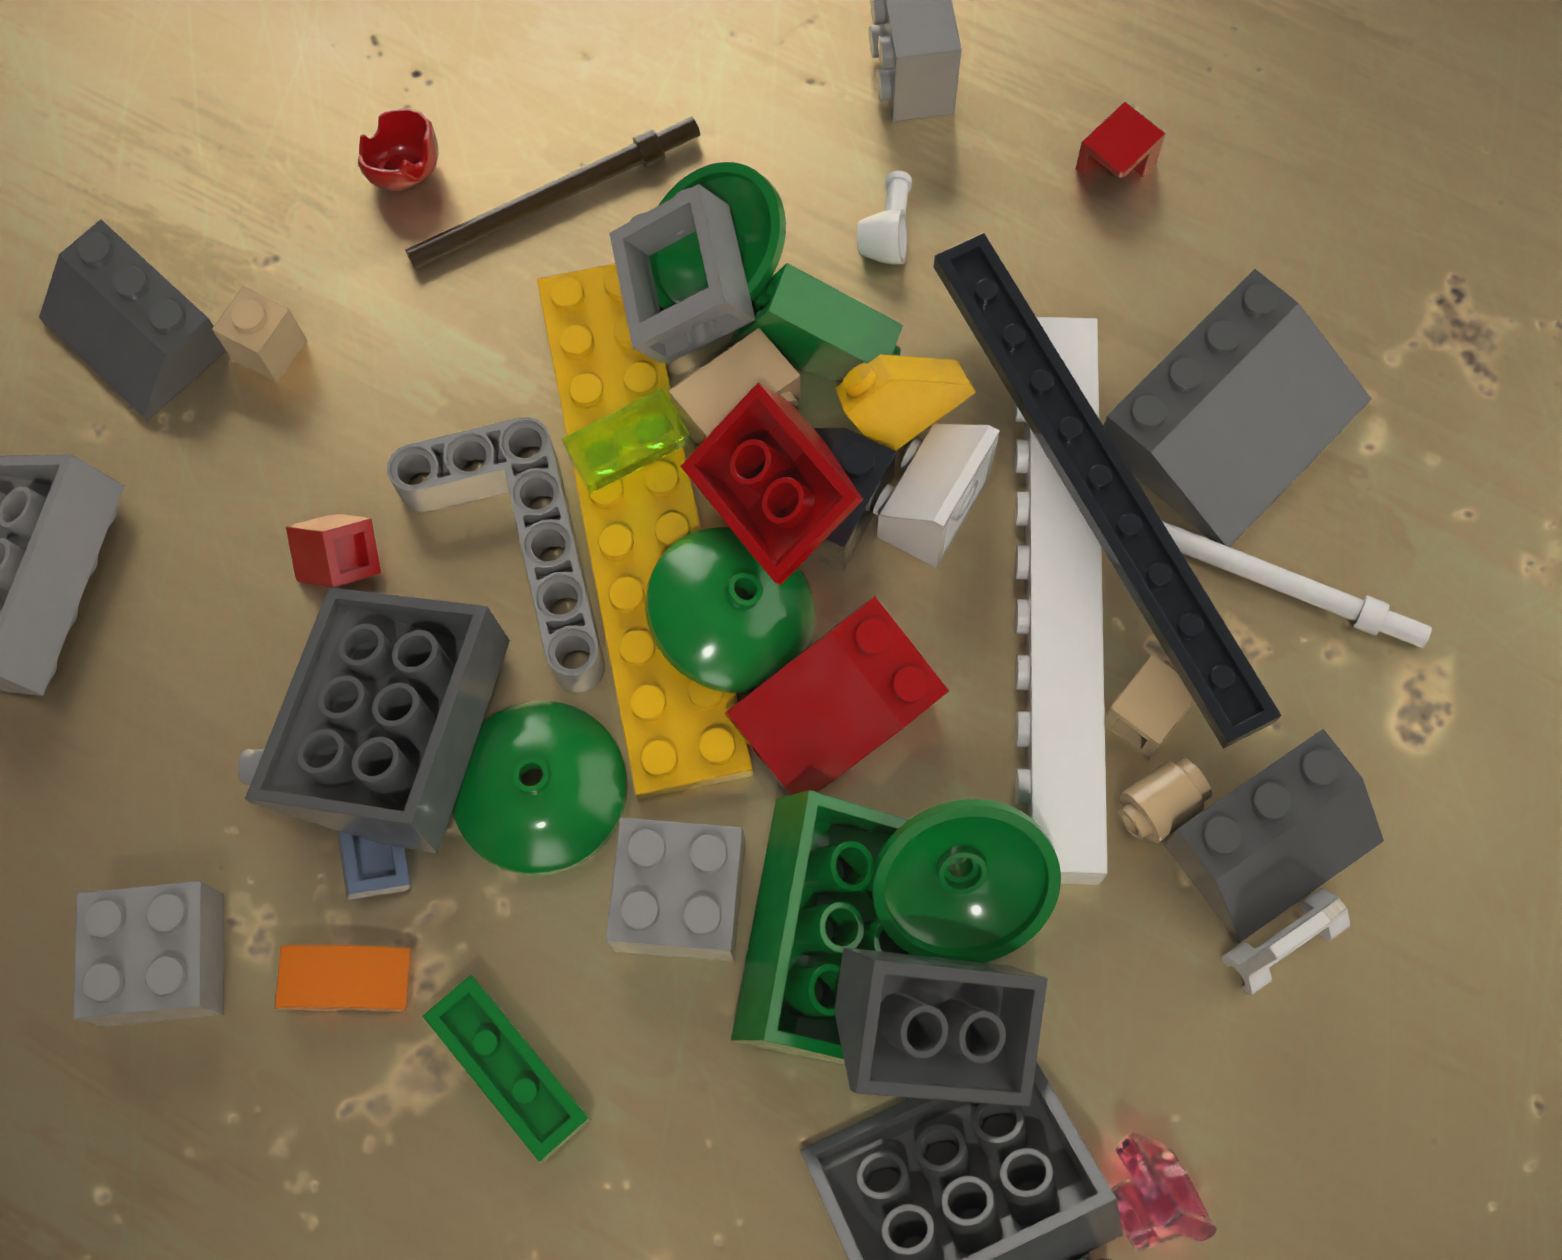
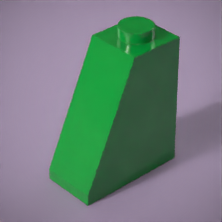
M786 263L771 277L764 289L751 302L755 320L736 329L729 343V347H732L760 328L795 369L842 383L850 370L860 364L871 362L880 354L900 356L901 348L896 346L903 325Z

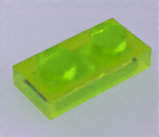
M663 388L561 439L564 449L589 494L691 443L687 428Z

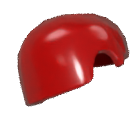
M407 108L386 111L380 114L376 133L371 137H367L364 134L360 136L358 166L364 177L378 188L401 192L415 188L432 174L438 160V142L431 121L423 112Z

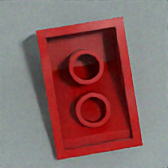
M759 382L680 466L770 578L778 585H782L863 501V498L822 437L790 402Z
M874 596L724 714L788 796L808 790L818 793L905 728L947 694L949 690L877 597Z

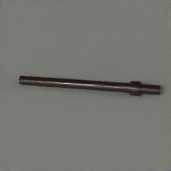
M691 116L656 133L653 129L643 132L632 138L633 144L406 249V254L414 269L424 266L641 163L648 167L665 159V152L701 136L699 127Z

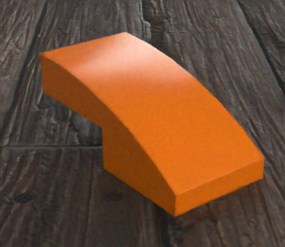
M281 945L274 1009L337 1012L340 1009L404 1012L407 1006L411 948L359 945Z

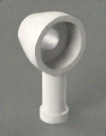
M893 171L886 176L885 187L887 195L885 210L858 222L857 247L861 256L884 264L898 265L904 264L906 259L907 226L905 215L908 192L912 187V177L903 171Z

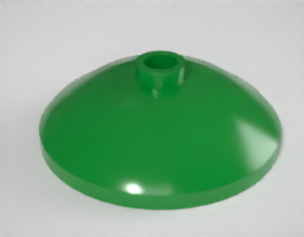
M719 162L706 165L681 179L665 195L659 205L674 198L678 192L692 188L697 184H700L729 205L752 302L771 279L782 255L786 235V218L783 203L772 183L758 171L747 165L736 162ZM696 231L649 256L659 305L664 310L709 287Z
M729 527L707 528L679 539L658 560L646 588V619L658 649L667 661L681 674L713 690L729 693L752 692L812 643L816 624L815 603L812 591L803 572L798 567L782 585L776 584ZM741 587L746 590L750 595V600L738 597L734 588Z
M554 701L519 703L495 713L482 723L452 810L454 820L468 844L492 865L515 874L529 876L560 873L574 868L591 858L606 844L615 832L624 812L627 799L628 785L625 763L611 734L599 721L585 711ZM540 769L543 771V776L538 784L534 786L523 784V776L528 770Z
M965 799L939 804L906 821L883 846L876 860L872 875V897L879 922L887 935L903 950L911 955L983 963L1004 957L1030 941L1050 918L1058 901L1061 887L1059 860L1051 840L1041 826L1031 817L1012 806L980 799ZM967 858L966 861L960 864L951 863L956 859Z

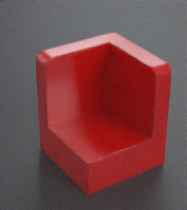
M1124 102L1082 141L1075 170L1085 176L1100 163L1118 178H1124L1132 169L1143 177L1157 163L1166 133L1128 103Z
M331 514L286 526L295 578L298 582L334 588L381 574L372 518Z

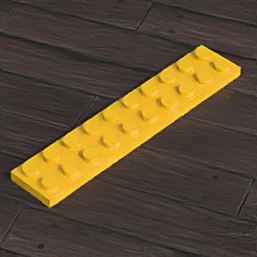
M615 263L537 278L636 797L638 800L753 776L747 742L724 714L738 703L736 693L721 692L707 688L681 674L667 661L658 649L646 619V588L658 560L679 539L701 530L691 480L680 467L685 462L686 457L677 416L672 411L669 396L671 387L666 364L659 363L632 348Z

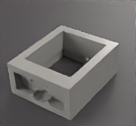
M700 184L678 192L674 198L646 213L634 216L630 222L609 233L633 349L659 363L668 364L755 320L730 207ZM696 231L709 287L661 312L649 256Z

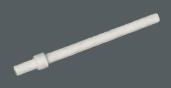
M1162 521L1181 553L1350 619L1354 621L1352 627L1374 636L1380 631L1420 648H1424L1430 637L1431 626L1389 610V603L1368 595L1364 599H1360Z

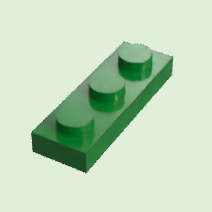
M469 975L422 1016L539 1162L544 1163L591 1121V1118L474 976Z

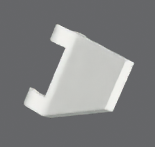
M1320 888L1300 902V908L1306 913L1257 948L1242 942L1222 956L1224 964L1227 967L1232 965L1243 978L1245 984L1242 988L1246 994L1252 995L1270 983L1272 976L1269 968L1319 933L1324 940L1330 941L1350 927L1348 909L1338 896Z

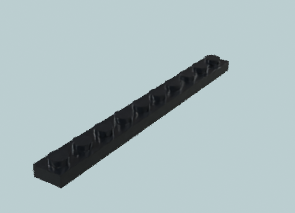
M985 233L935 255L933 268L1222 748L1224 749L1277 722L1282 716Z

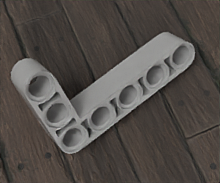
M530 417L517 418L408 444L397 449L391 455L387 464V474L402 502L411 510L431 512L510 493L547 661L557 682L565 690L578 693L595 688L604 675L605 661L557 455L546 426L539 420ZM530 446L540 448V451L530 458L517 457L518 453L524 448ZM475 459L485 460L479 469L470 472L463 471L464 466L468 462ZM420 472L430 473L424 482L417 485L408 484L414 475ZM539 496L552 497V501L542 509L528 508L529 503L534 498ZM559 546L565 548L563 554L554 561L545 562L539 560L541 553L549 547ZM562 598L577 600L576 606L566 614L556 615L550 612L552 605L557 600ZM583 650L590 653L588 661L577 669H568L562 666L564 658L570 652Z

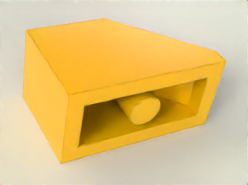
M880 354L869 363H863L854 367L844 377L843 382L835 388L845 414L866 438L895 451L976 393L968 375L957 359Z

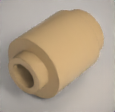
M1181 758L1175 763L1166 761L1120 794L1123 808L1118 811V814L1126 829L1136 839L1142 840L1146 837L1153 843H1159L1203 811L1204 802L1212 796V790L1203 773L1190 760Z

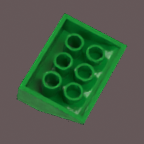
M811 790L776 799L731 1041L782 1053L845 1064L834 1013L843 948L911 955L887 935L877 917L872 897V875L876 860L888 839L908 819ZM963 858L956 859L951 863L960 864Z

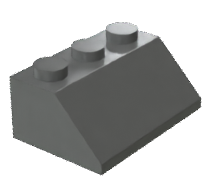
M100 219L58 255L39 318L146 421L152 418L226 352L213 332L212 328L214 326L209 318L103 220Z
M1322 729L1179 827L1164 845L1239 944L1384 842L1362 776L1327 732Z
M843 948L834 1013L850 1090L858 1094L1030 1107L1048 978L1011 965Z

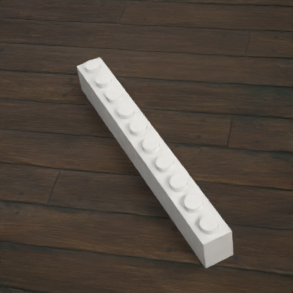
M1036 317L1099 418L1097 318ZM1014 403L1015 422H1024V439H1016L1014 456L1015 473H1024V492H1016L1014 519L1015 526H1025V545H1016L1015 579L1025 580V599H1017L1015 605V634H1025V655H1016L1015 689L1025 690V712H1016L1015 745L1016 747H1025L1026 769L1016 770L1015 802L1016 805L1026 806V815L1037 822L1051 840L1059 860L1061 884L1099 885L1107 875L1102 547L1017 405Z

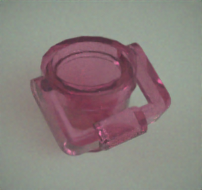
M1132 1132L1116 1147V1152L1130 1176L1111 1189L1117 1198L1122 1229L1136 1253L1181 1236L1196 1241H1205L1216 1233V1226L1210 1219L1196 1188L1177 1156L1170 1148L1137 1132Z

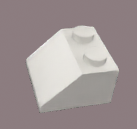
M933 424L924 441L915 438L902 460L900 468L905 470L897 486L895 487L888 483L875 504L873 514L878 516L877 538L937 568L990 477L1000 430L990 425Z

